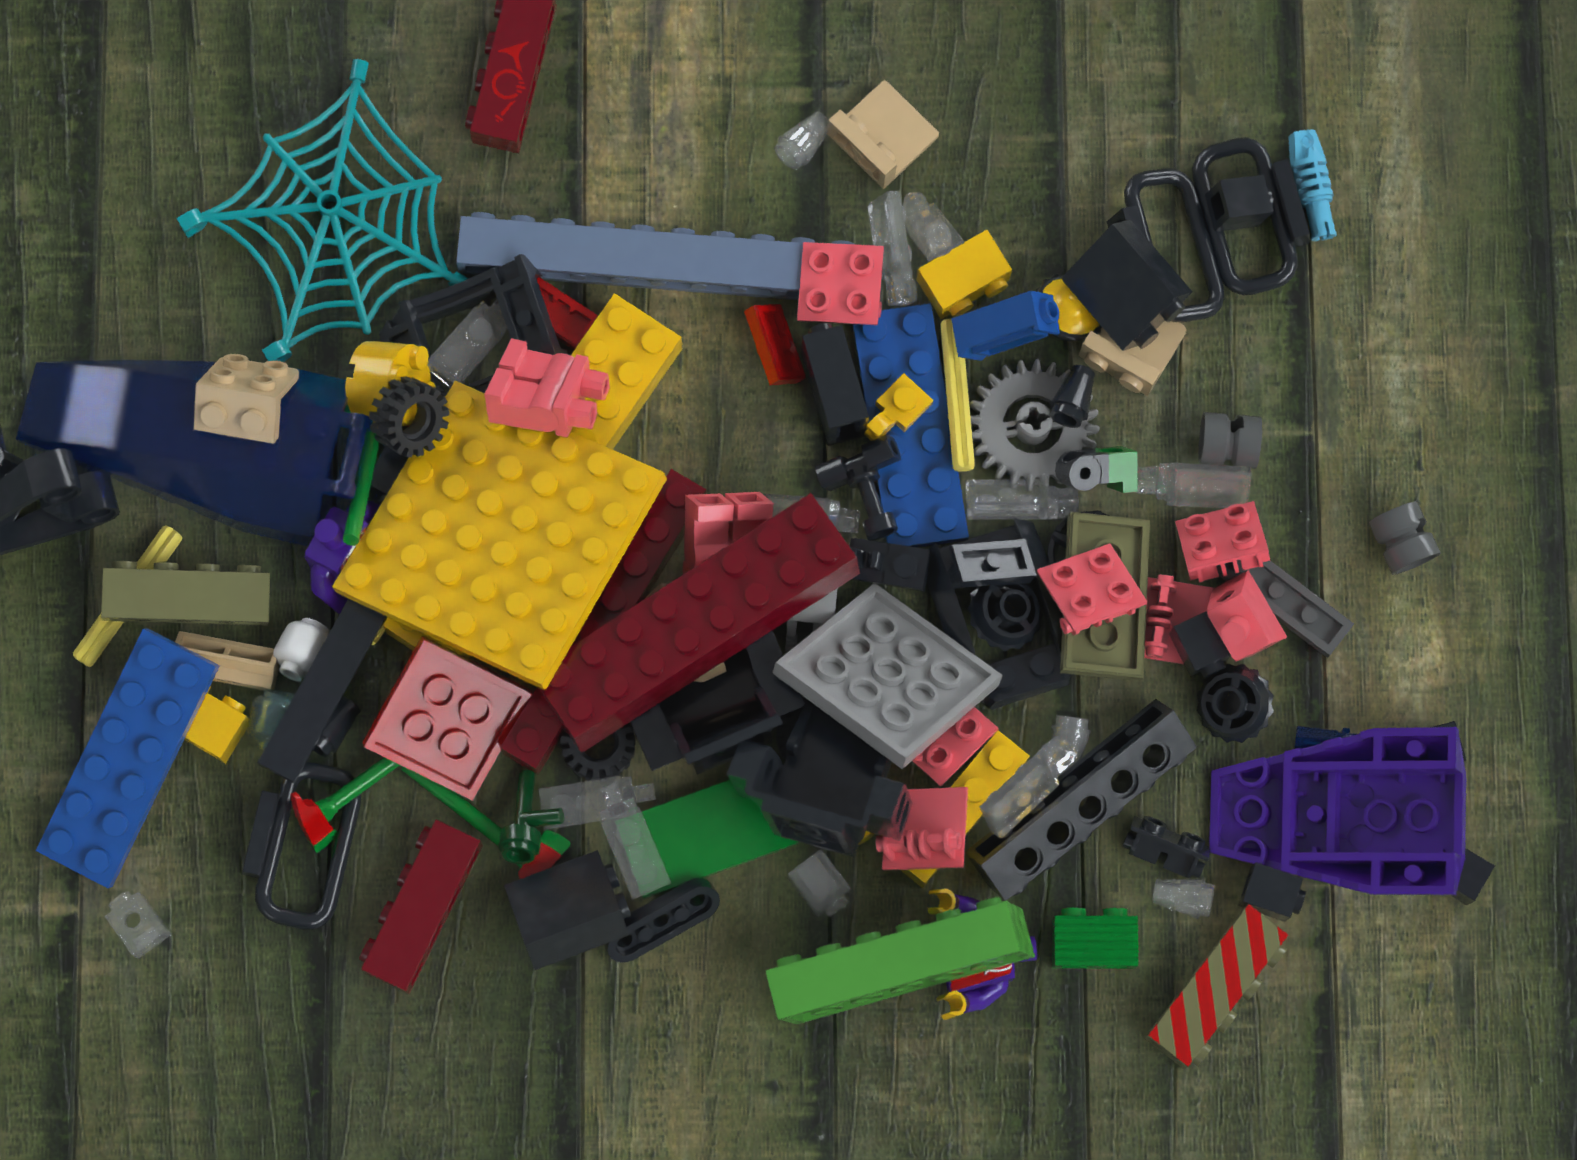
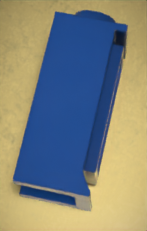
M1028 291L951 318L958 357L982 361L986 356H992L1049 336L1048 333L1060 334L1058 324L1059 309L1053 295L1036 291Z

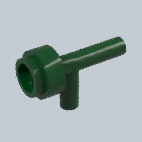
M531 770L520 771L514 824L506 825L500 831L499 850L506 861L515 864L530 863L539 854L542 836L535 827L564 823L562 808L532 811L536 774Z

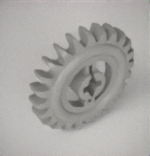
M1039 359L1034 361L1031 371H1027L1024 362L1019 360L1016 374H1013L1007 365H1003L1001 370L1003 380L998 379L993 374H989L988 382L992 389L978 386L977 393L983 399V402L976 400L970 402L971 409L979 414L970 416L971 426L978 428L972 432L973 441L981 442V444L974 448V455L986 454L988 457L983 462L982 467L988 469L996 465L998 468L995 479L999 480L1004 475L1009 474V484L1011 487H1014L1020 478L1024 479L1027 490H1031L1034 480H1038L1041 487L1047 489L1049 477H1052L1058 484H1062L1056 477V462L1065 452L1094 449L1096 447V442L1086 436L1099 432L1100 427L1098 425L1088 423V421L1098 415V410L1089 409L1088 419L1082 421L1080 427L1069 428L1053 422L1054 420L1050 417L1051 411L1046 405L1040 402H1029L1019 409L1016 420L1003 423L1006 411L1019 400L1039 398L1050 403L1069 372H1071L1068 369L1060 377L1055 376V362L1051 363L1046 372H1042ZM1028 416H1034L1036 422H1041L1039 430H1033L1031 424H1026ZM1062 428L1059 441L1050 449L1041 453L1021 451L1015 448L1007 439L1017 437L1027 445H1037L1048 437L1050 430Z

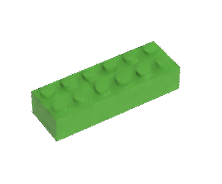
M995 897L976 903L977 910L961 913L960 909H953L937 914V921L933 923L921 924L920 920H915L897 925V933L881 936L880 932H872L856 937V945L841 947L840 943L817 948V956L801 959V955H792L778 959L776 961V968L765 970L777 1019L801 1024L1034 958L1035 955L1023 910L1008 901H1001V897Z

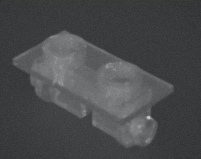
M910 192L905 196L903 208L907 216L900 219L899 223L928 261L944 256L952 249L964 244L961 236L935 203L928 205L925 196L919 192Z

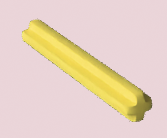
M945 319L940 323L952 465L955 471H970L974 469L975 461L965 358L958 357L951 319Z
M167 525L162 526L138 560L137 569H154V563L167 562L182 541L180 533ZM100 614L74 650V658L85 666H93L124 622L102 621Z

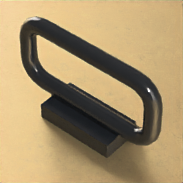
M1247 137L1234 138L1203 149L1195 158L1192 166V176L1224 285L1232 292L1240 295H1255L1287 284L1295 275L1298 267L1296 247L1310 243V233L1289 159L1274 162L1272 165L1266 148L1257 140ZM1240 153H1246L1253 157L1258 175H1264L1266 186L1272 193L1273 213L1270 215L1282 257V265L1278 271L1248 280L1237 276L1224 231L1214 232L1205 194L1212 188L1208 175L1209 165L1215 160Z
M1171 168L1149 170L1135 174L1127 182L1124 190L1126 207L1120 209L1106 221L1108 228L1114 223L1131 219L1153 245L1140 199V192L1143 188L1164 184L1176 186L1183 199L1209 297L1204 303L1186 306L1172 322H1189L1214 316L1222 308L1225 298L1224 286L1197 190L1192 180L1185 173Z
M306 762L295 784L283 778L278 794L262 790L241 875L258 878L255 888V902L258 910L266 919L289 927L313 930L324 926L333 917L337 908L361 806L362 794L343 807L319 908L312 913H303L277 906L272 900V889L292 809L290 794L296 792L298 784L306 778L337 784L341 787L354 779L351 773L343 769Z

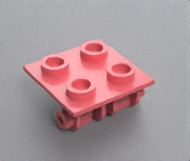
M803 242L797 321L878 325L882 309L880 293L884 246Z
M1254 501L1234 504L1228 508L1205 514H1195L1175 521L1190 581L1199 579L1200 583L1219 577L1217 565L1221 566L1224 577L1227 576L1225 563L1232 562L1236 574L1239 573L1237 560L1241 561L1243 571L1263 567V562L1270 561L1268 546Z
M1110 543L1037 569V574L1064 615V618L1060 619V626L1064 634L1072 633L1077 635L1081 630L1089 628L1092 624L1095 627H1099L1102 625L1103 620L1106 623L1113 622L1114 618L1125 614H1135V609L1148 604V601Z
M1158 575L1157 578L1148 577L1144 658L1184 665L1169 633L1174 626L1206 612L1213 587L1176 582L1174 577L1169 575Z
M974 707L923 751L922 761L912 762L941 787L998 730V727Z
M968 788L907 789L913 804L900 841L882 835L876 837V849L878 852H883L882 870L964 868Z

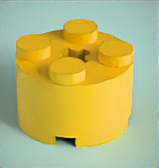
M365 341L361 343L352 354L349 364H356L353 377H346L345 392L351 413L356 418H362L365 422L376 423L369 419L370 412L377 411V407L372 405L373 400L376 398L381 401L383 396L379 391L383 386L391 389L389 382L393 379L401 382V377H409L411 379L413 377L436 388L435 384L430 382L427 349L424 346L380 341ZM416 403L406 411L402 420V426H410L417 412Z

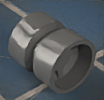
M1203 412L1198 445L1199 464L1222 466L1226 460H1229L1234 467L1256 469L1261 451L1262 418L1260 416L1237 415L1234 420H1230L1225 413Z
M1417 501L1391 509L1369 522L1377 543L1385 544L1387 547L1383 556L1392 575L1411 570L1441 554L1433 534L1423 530L1427 521Z

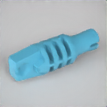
M1316 130L1293 132L1288 137L1290 166L1302 208L1306 209L1311 241H1319L1320 237L1322 241L1337 236V232L1334 227L1329 204L1333 200L1334 194L1331 189V180L1328 177L1329 171L1326 167V157Z

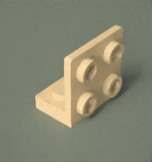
M882 81L847 115L840 109L829 119L828 135L883 189L937 140L939 132L887 81Z

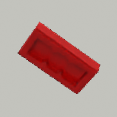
M537 278L557 339L575 350L598 315L542 278Z
M753 305L746 309L744 313L769 385L795 384L805 379V373L781 305Z

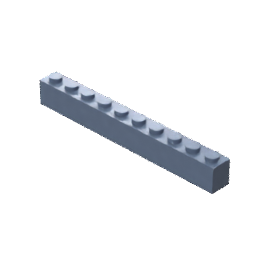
M474 212L471 214V217L461 216L456 263L459 273L478 275L493 267L499 268L515 260V256L523 254L542 274L540 278L543 280L799 300L803 242L815 243V241L804 237L792 238L791 242L775 241V237L765 234L752 235L751 239L735 238V234L726 231H714L711 233V236L696 235L694 230L687 228H673L671 233L655 231L654 227L648 225H633L631 229L615 228V225L612 223L601 221L592 222L591 226L575 225L574 221L563 218L552 219L551 223L535 222L533 217L525 215H515L511 217V220L495 219V216L490 213ZM842 240L831 242L833 244L855 245L853 242Z

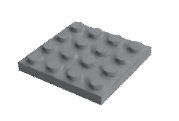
M872 584L776 661L772 672L901 769L996 689L1002 678V674L877 584Z

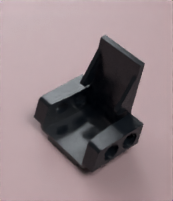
M770 631L725 660L726 672L705 682H691L630 722L651 771L683 758L688 764H693L698 775L733 760L738 744L741 741L750 740L764 745L773 743L771 729L783 724L780 716L805 706L800 693L772 673L776 661L783 657L773 631Z
M808 699L787 741L786 752L788 755L784 765L771 746L750 740L739 742L727 775L741 797L752 799L761 808L760 811L774 835L855 857L858 844L863 840L865 832L875 833L900 841L913 803L905 783L886 778L892 761Z

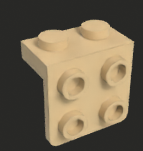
M1164 321L1156 329L1159 335L1151 344L1143 349L1137 346L1122 351L1102 327L1100 334L1090 331L1082 344L1078 356L1083 358L1084 362L1094 370L1102 373L1107 372L1119 379V383L1128 390L1135 393L1141 392L1148 396L1184 338L1186 328L1180 322Z
M228 354L221 357L196 383L194 430L274 444L279 438L281 399L298 381L299 370L290 368L281 361H267L264 363L249 361L248 357L241 354Z

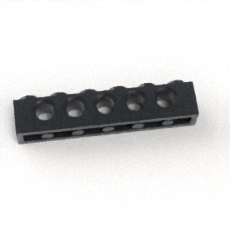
M1155 699L966 850L965 853L989 888L1007 901L1010 897L1023 892L1028 883L1041 872L1055 866L1059 862L1060 857L1072 847L1086 841L1091 836L1092 831L1103 822L1117 816L1124 806L1139 793L1148 791L1155 784V781L1170 768L1183 763L1187 755L1197 746L1174 710ZM1151 745L1149 752L1143 757L1144 751ZM1119 771L1118 777L1111 782L1113 775ZM1087 797L1086 803L1079 808L1081 801ZM1056 822L1054 829L1047 834L1048 828ZM1024 848L1021 856L1015 859L1017 852Z

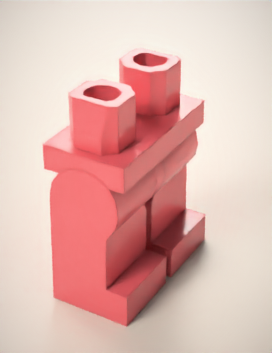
M511 338L500 360L499 368L496 369L484 394L488 421L490 423L543 432L555 430L557 436L567 438L572 427L592 429L596 420L597 405L596 402L585 400V398L605 400L610 388L608 373L591 370L587 356L576 354L574 358L564 353L551 355L527 349L526 341Z
M761 492L725 493V497L720 493L685 495V561H683V573L685 574L768 519H771L774 503Z

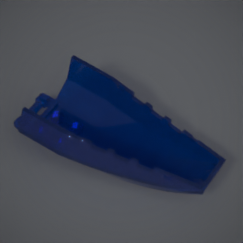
M172 360L36 362L16 440L43 452L54 449L70 450L73 453L75 463L85 469L105 471L111 475V478L121 481L125 485L141 489L165 501L176 503L240 531L309 546L315 536V527L320 521L323 494L354 499L357 489L354 480L366 432H371L369 425L373 424V420L364 414L344 412L348 401L345 392V379L297 369L299 370L298 381L281 399L279 438L274 444L194 430L196 383L216 362ZM340 427L348 428L350 432L338 480L327 479Z

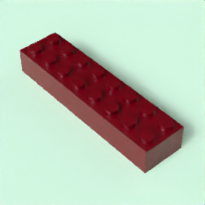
M810 493L572 645L547 689L543 690L539 687L538 689L579 751L583 753L859 575L857 557L815 497Z

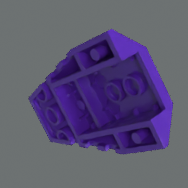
M1457 727L1372 728L1361 731L1360 734L1345 738L1338 737L1323 741L1322 744L1303 749L1296 748L1284 751V754L1268 758L1262 757L1211 771L1210 853L1251 864L1257 862L1289 874L1371 895H1456L1465 861L1466 771Z

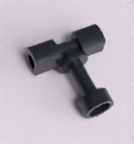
M884 435L862 445V453L851 458L839 455L815 466L818 480L823 489L832 491L846 484L850 488L859 489L869 517L862 523L868 540L881 539L898 530L893 513H884L874 482L880 478L879 469L901 460L898 445L894 437Z

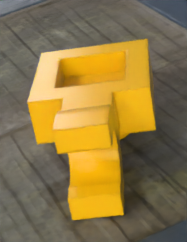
M903 373L876 400L875 406L882 412L866 425L867 430L864 434L873 441L886 435L895 424L905 433L932 405L933 399Z

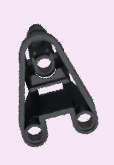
M0 425V555L95 528L115 519L119 515L120 510L111 475L108 472L92 471L78 475L73 453L67 449L49 450L23 460L7 451ZM38 499L40 500V509L16 520L22 508Z

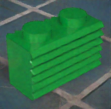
M1062 908L1061 915H1054L1052 918L1053 969H1135L1138 967V916H1128V909L1105 908L1103 909V916H1086V908Z

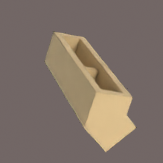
M179 631L175 643L220 665L213 681L274 692L279 664L273 655V648Z

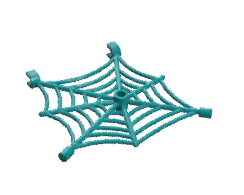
M353 60L349 77L352 84L319 117L297 130L275 138L268 133L263 135V140L268 145L254 175L236 194L223 203L202 213L198 208H195L176 218L188 238L201 231L207 225V222L227 232L244 246L263 268L275 293L283 330L282 340H278L262 349L268 361H287L292 356L290 348L319 331L350 327L360 328L365 335H369L371 333L370 323L381 304L399 288L421 279L443 277L450 281L449 286H453L469 279L457 271L453 274L448 270L438 245L434 226V203L437 185L442 181V177L430 170L399 139L374 107L361 87V83H365L369 63L365 60ZM358 95L390 139L428 177L415 180L373 136L356 110ZM349 97L345 115L327 134L312 144L289 153L278 144L297 137L320 124ZM353 118L383 158L408 182L392 185L356 151L349 141ZM342 128L339 146L321 158L302 165H298L292 159L314 150L331 139ZM347 149L357 162L385 188L371 191L355 179L344 162ZM272 151H274L282 161L274 179L263 194L244 210L220 212L234 204L253 186L266 167ZM336 156L333 171L323 178L313 181L305 173L304 170L318 166ZM288 166L294 173V176L286 192L271 207L256 208L269 197L280 182ZM342 171L350 183L362 193L340 198L338 188ZM300 179L306 185L304 190L291 205L281 206L292 194ZM331 180L329 190L322 191L319 186ZM430 186L427 204L428 230L432 249L438 264L421 255L417 233L418 207L423 187ZM416 189L411 208L410 232L413 249L402 243L403 214L408 192ZM310 191L317 197V202L300 204ZM401 193L396 216L395 238L384 233L385 211L391 195ZM383 197L378 211L376 228L365 221V208L369 200ZM328 202L337 203L332 209L324 208ZM360 203L358 217L344 209L345 206ZM320 211L322 218L317 233L309 221L299 213ZM289 214L305 227L314 240L309 257L304 243L293 228L276 215ZM266 216L287 231L299 247L305 267L300 285L295 269L281 245L261 226L247 218ZM340 217L355 225L347 230L344 235L339 221ZM221 221H239L257 231L276 249L289 272L296 295L289 318L287 317V310L279 284L267 262L252 244ZM329 222H331L335 239L324 238ZM360 230L369 233L356 240L347 249L346 242L353 234ZM376 237L389 245L369 255L355 270L353 269L350 257L362 244ZM322 244H331L338 247L341 258L317 261ZM396 250L409 257L380 268L367 280L360 293L357 277L373 260ZM417 262L433 271L417 274L395 283L377 298L367 315L363 301L371 286L384 273L398 266ZM331 265L344 266L347 279H327L309 284L315 268ZM349 285L353 300L326 301L301 309L307 291L325 286ZM356 307L360 322L334 321L320 324L292 338L298 317L324 308Z

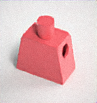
M1249 570L1213 588L1206 611L1230 655L1236 662L1251 657L1287 638L1286 633Z

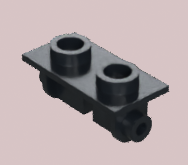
M1136 816L1133 817L1130 830L1136 832V835L1128 832L1122 845L1123 848L1129 850L1128 854L1156 864L1162 851L1168 854L1163 865L1164 869L1188 879L1191 876L1200 878L1205 863L1198 860L1200 858L1208 862L1210 855L1209 846L1204 845V839L1189 832H1182L1179 835L1167 830V825L1154 817L1144 816L1143 819Z

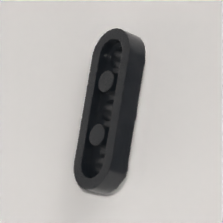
M704 878L691 879L631 912V916L624 919L629 935L604 944V947L614 961L622 963L633 961L711 917L719 907V894L709 880Z

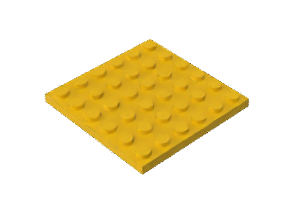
M454 381L445 396L447 403L443 405L449 408V416L443 417V420L449 423L447 429L440 428L438 432L443 435L442 440L439 442L434 439L432 443L435 448L430 452L423 449L424 455L419 457L412 455V457L408 458L332 588L336 593L546 690L665 484L667 477L663 471L570 431L567 438L557 436L555 430L543 432L490 423L488 421L485 393Z

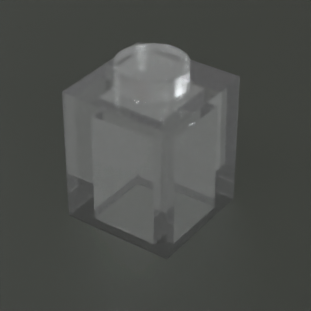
M822 849L788 873V880L817 918L824 912L831 917L849 903L845 896L851 892V887Z

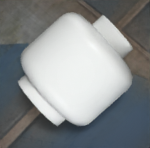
M310 618L290 622L273 651L277 663L281 666L279 671L285 677L294 681H301L302 678H305L330 630L322 623Z

